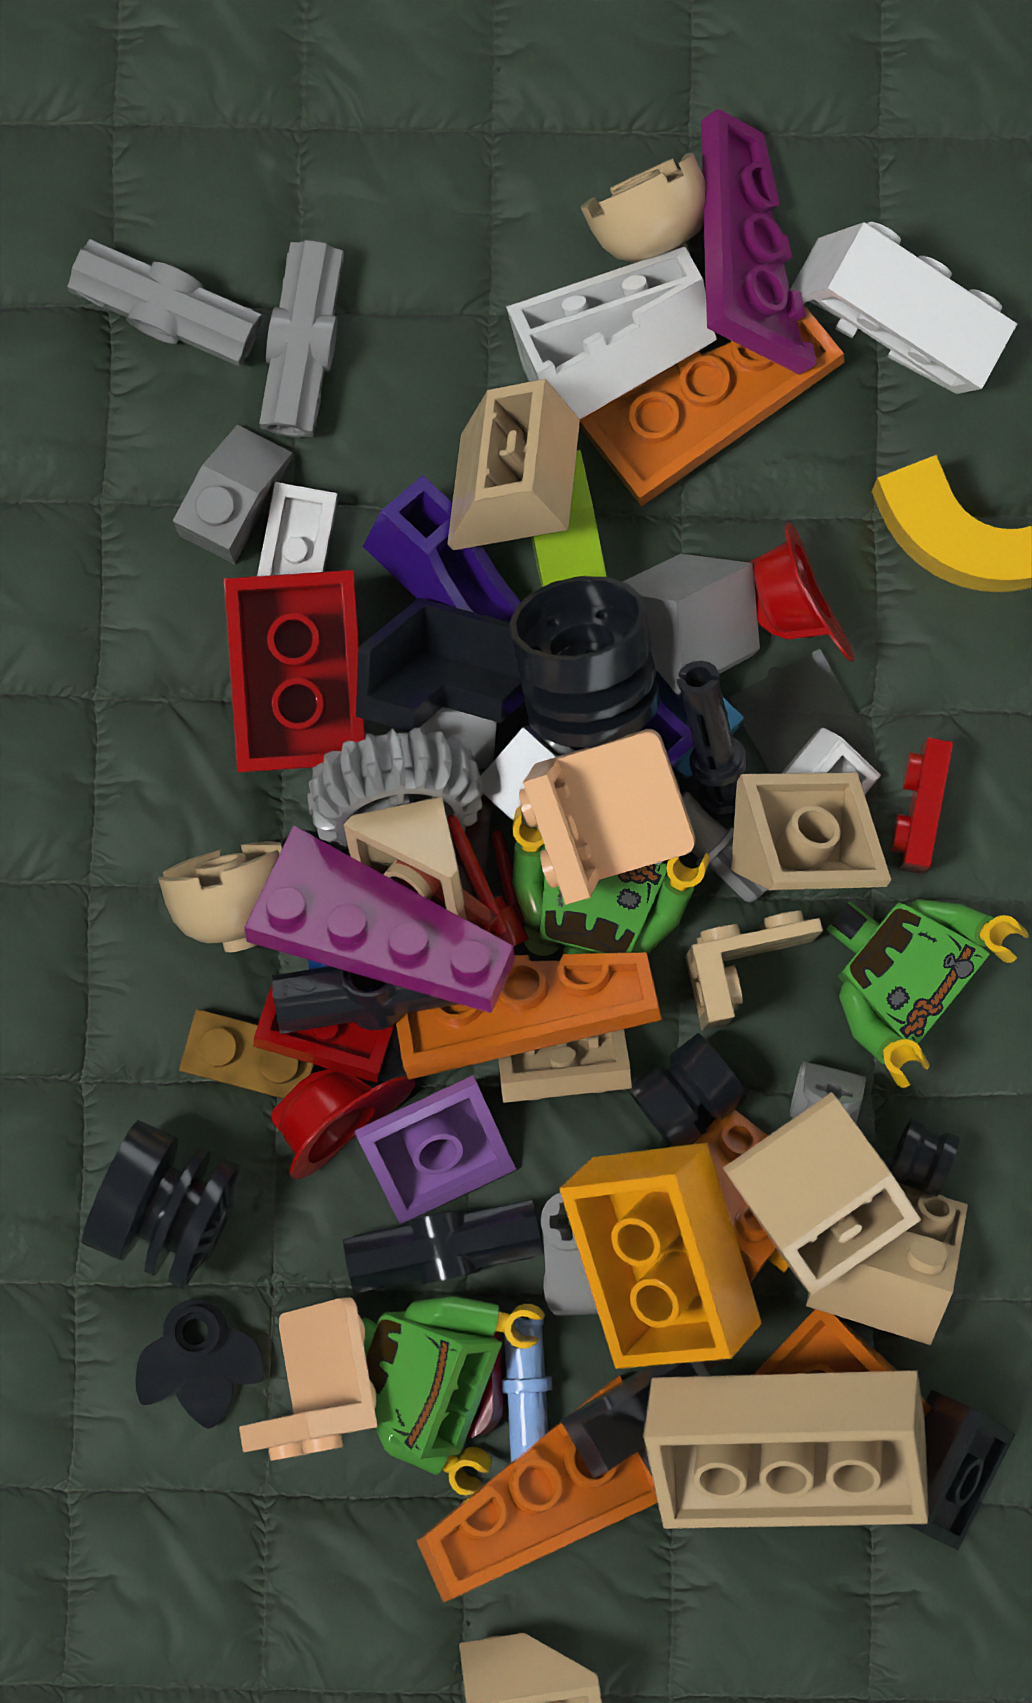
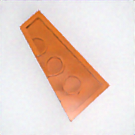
M807 307L804 308L806 316L799 319L797 323L802 342L813 344L817 364L800 375L731 340V343L700 354L698 350L676 363V365L669 367L580 419V429L641 507L844 363L843 351Z
M647 952L564 954L560 961H530L529 955H514L513 965L492 1013L458 1004L404 1013L401 1019L396 1022L403 1067L410 1080L660 1021L662 1017Z

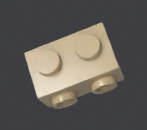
M624 1029L498 1059L503 1103L586 1093H602L632 1088Z

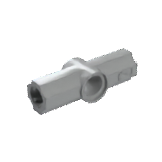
M90 239L85 247L80 250L73 264L71 277L67 285L70 293L77 295L79 298H84L99 307L127 317L126 320L129 324L157 340L169 344H177L179 340L239 367L249 356L262 322L260 313L203 289L204 286L197 279L184 271L160 262H153L152 266L147 265Z
M309 240L290 242L289 253H287L285 277H283L280 306L274 307L271 315L266 347V362L270 364L259 425L261 429L273 432L279 436L298 439L301 437H314L315 427L317 426L316 420L321 403L324 372H330L335 351L338 318L334 316L344 260L343 250L331 247L327 243Z

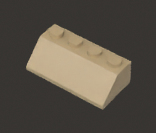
M917 1371L652 1378L644 1440L663 1528L928 1524L925 1425Z

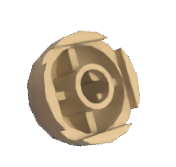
M687 153L679 162L681 168L679 170L674 159L668 160L611 187L610 190L613 196L599 202V204L596 197H593L580 206L590 230L606 251L615 258L630 263L640 262L684 246L690 254L686 242L701 231L704 226V205L706 199L705 179L693 153Z
M265 841L241 845L242 853L220 856L221 850L188 859L163 871L164 877H159V883L166 907L173 922L186 936L199 942H222L225 952H237L256 946V944L246 941L244 927L282 850L281 842Z

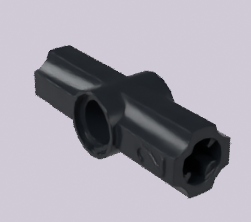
M331 966L273 975L271 981L277 1022L281 1034L355 1022L359 1027L367 1030H383L398 1022L404 1013L458 1005L455 1002ZM373 986H383L372 992L364 991Z
M533 1200L467 1214L466 1209L410 1220L409 1226L390 1230L382 1229L342 1239L353 1294L421 1280L422 1285L478 1273V1268L517 1262L544 1254Z

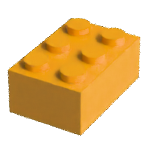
M707 1143L592 1157L559 1188L615 1369L729 1359L736 1354L762 1324Z

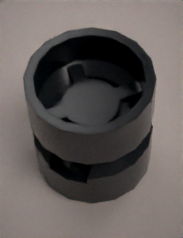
M700 1033L695 1034L670 1054V1067L667 1070L654 1067L633 1083L632 1088L627 1089L645 1116L671 1147L692 1144L707 1132L706 1119L711 1116L722 1120L750 1098L729 1066Z

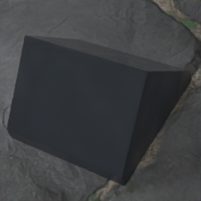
M931 1389L926 1402L932 1409L924 1417L928 1524L906 1525L958 1550L1015 1433L983 1413Z

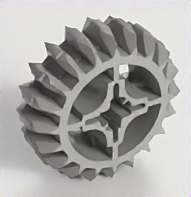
M414 728L408 733H396L391 729L388 734L380 736L367 733L366 739L363 741L343 742L342 751H330L324 754V763H320L312 768L313 779L308 782L310 791L307 794L309 812L312 815L313 825L317 827L319 839L328 841L330 846L339 851L347 849L349 856L350 852L343 825L352 815L442 797L446 818L451 814L456 815L465 832V826H470L477 821V811L482 808L481 796L483 795L481 777L478 765L473 759L472 751L463 748L460 739H445L443 732L439 731L423 735L419 728Z

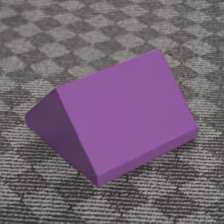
M473 1075L355 1130L366 1157L400 1224L516 1170Z

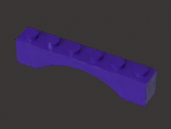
M422 475L380 511L363 548L417 599L423 598L510 622L515 608L521 603L500 576L482 545L452 550L447 544L452 502ZM660 701L655 716L640 731L652 729L660 734L674 772L694 747L691 730ZM576 747V751L586 747Z

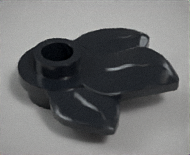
M202 1299L186 1300L176 1305L167 1315L163 1326V1337L152 1342L141 1352L135 1378L137 1396L140 1404L150 1405L176 1394L178 1401L186 1412L204 1428L211 1429L215 1427L228 1410L233 1396L234 1383L245 1385L263 1381V1358L259 1347L250 1335L228 1327L224 1314L216 1305ZM192 1319L202 1320L208 1328L207 1338L200 1344L191 1343L185 1336V1326Z

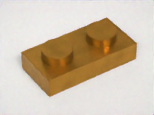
M196 1009L179 1071L283 1099L301 1080L313 1073L315 1065L253 1047L254 1035L258 1025Z

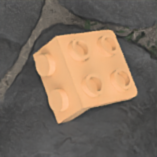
M652 729L639 731L596 747L583 748L535 763L523 781L524 789L519 791L520 805L525 820L530 827L538 826L546 848L540 854L546 880L551 888L559 886L565 905L590 898L600 879L688 854L693 849L696 841L660 734Z
M350 1297L340 1298L282 1313L279 1318V1330L294 1415L239 1426L243 1453L268 1448L270 1461L343 1447L341 1434L377 1427L375 1415L376 1392L369 1379L363 1346L365 1328L361 1317L358 1315L354 1300Z

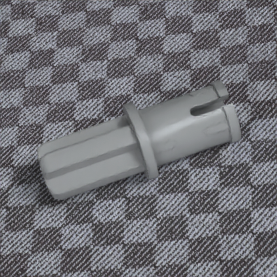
M685 791L681 796L696 838L694 847L691 850L699 858L696 864L700 866L705 853H708L710 857L709 866L741 898L747 902H754L767 889L731 871L734 829L730 827L726 830L702 808L688 791Z

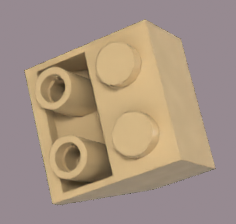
M546 379L487 390L460 437L447 543L452 550L568 530L580 419Z
M832 1092L723 1167V1170L783 1260L811 1296L821 1291L921 1221L889 1169Z
M898 1183L921 1221L815 1295L811 1296L809 1293L806 1306L931 1345L953 1293L968 1204L946 1198L942 1195L936 1197L925 1193L923 1190Z

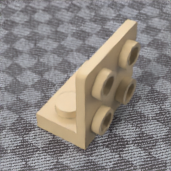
M800 910L767 917L764 919L765 923L759 925L760 931L740 934L738 924L721 926L700 932L701 937L697 938L698 944L691 946L685 959L701 1031L727 1026L735 1017L733 1009H738V1004H743L735 965L724 967L723 961L811 943L823 931L820 918L804 921L803 913Z

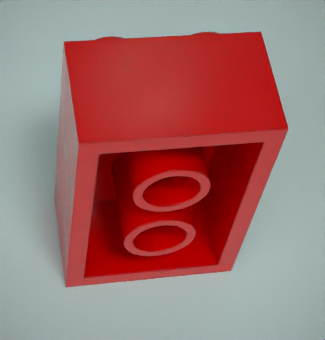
M354 571L224 578L237 772L312 768L320 763H324V754L330 751H342L343 742H360L365 740V719L356 717L357 665L360 642Z

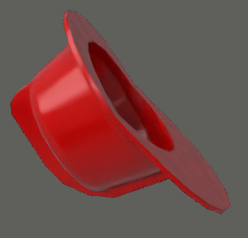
M789 522L785 525L787 541L748 562L753 563L757 621L771 634L787 640L830 635L842 654L850 662H853L855 656L850 643L817 584L811 562L796 528Z
M327 1069L314 1072L301 1080L273 1109L271 1114L272 1122L282 1133L283 1138L295 1154L290 1167L291 1177L293 1179H302L323 1167L349 1141L357 1137L355 1130L381 1119L395 1110L411 1094L415 1087V1079L409 1080L407 1075L393 1078L372 1088L355 1076Z

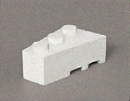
M863 222L818 238L790 289L801 292L803 305L809 301L841 318L835 330L852 339L857 330L860 329L891 350L888 358L956 394L983 388L1017 326L1016 322L1000 312L1002 305L996 299L979 290L971 289L967 291L950 279L952 273L945 265L927 256L916 257L899 245L901 239L894 231L879 223L868 222L866 224Z
M685 246L506 306L522 367L529 382L546 379L579 419L717 340L715 332L707 328L706 291L703 278Z

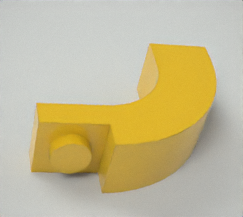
M937 455L877 478L871 492L880 514L896 542L920 566L947 582L978 591L1011 592L1032 588V526L1019 529H1003L984 524L972 517L954 497Z

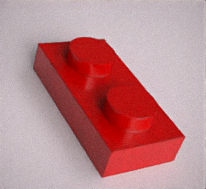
M928 737L922 744L920 753L909 752L902 789L913 791L908 815H897L891 841V851L901 853L898 870L924 874L930 868L953 742Z
M271 984L254 1035L253 1047L377 1083L395 1024L383 1030H367L359 1027L355 1022L281 1034L277 1022Z

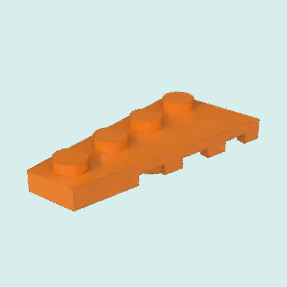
M619 1375L610 1380L574 1411L621 1382V1376ZM559 1422L416 1541L444 1603L658 1503L653 1478L638 1452L611 1470L593 1478L562 1422Z

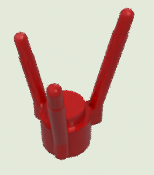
M454 814L449 815L447 822L450 833L481 903L480 906L467 911L472 924L511 944L513 947L528 940L529 937L522 925L525 922L512 885L513 868L503 832L495 830L492 833V841L506 903L502 895L494 899L458 817Z

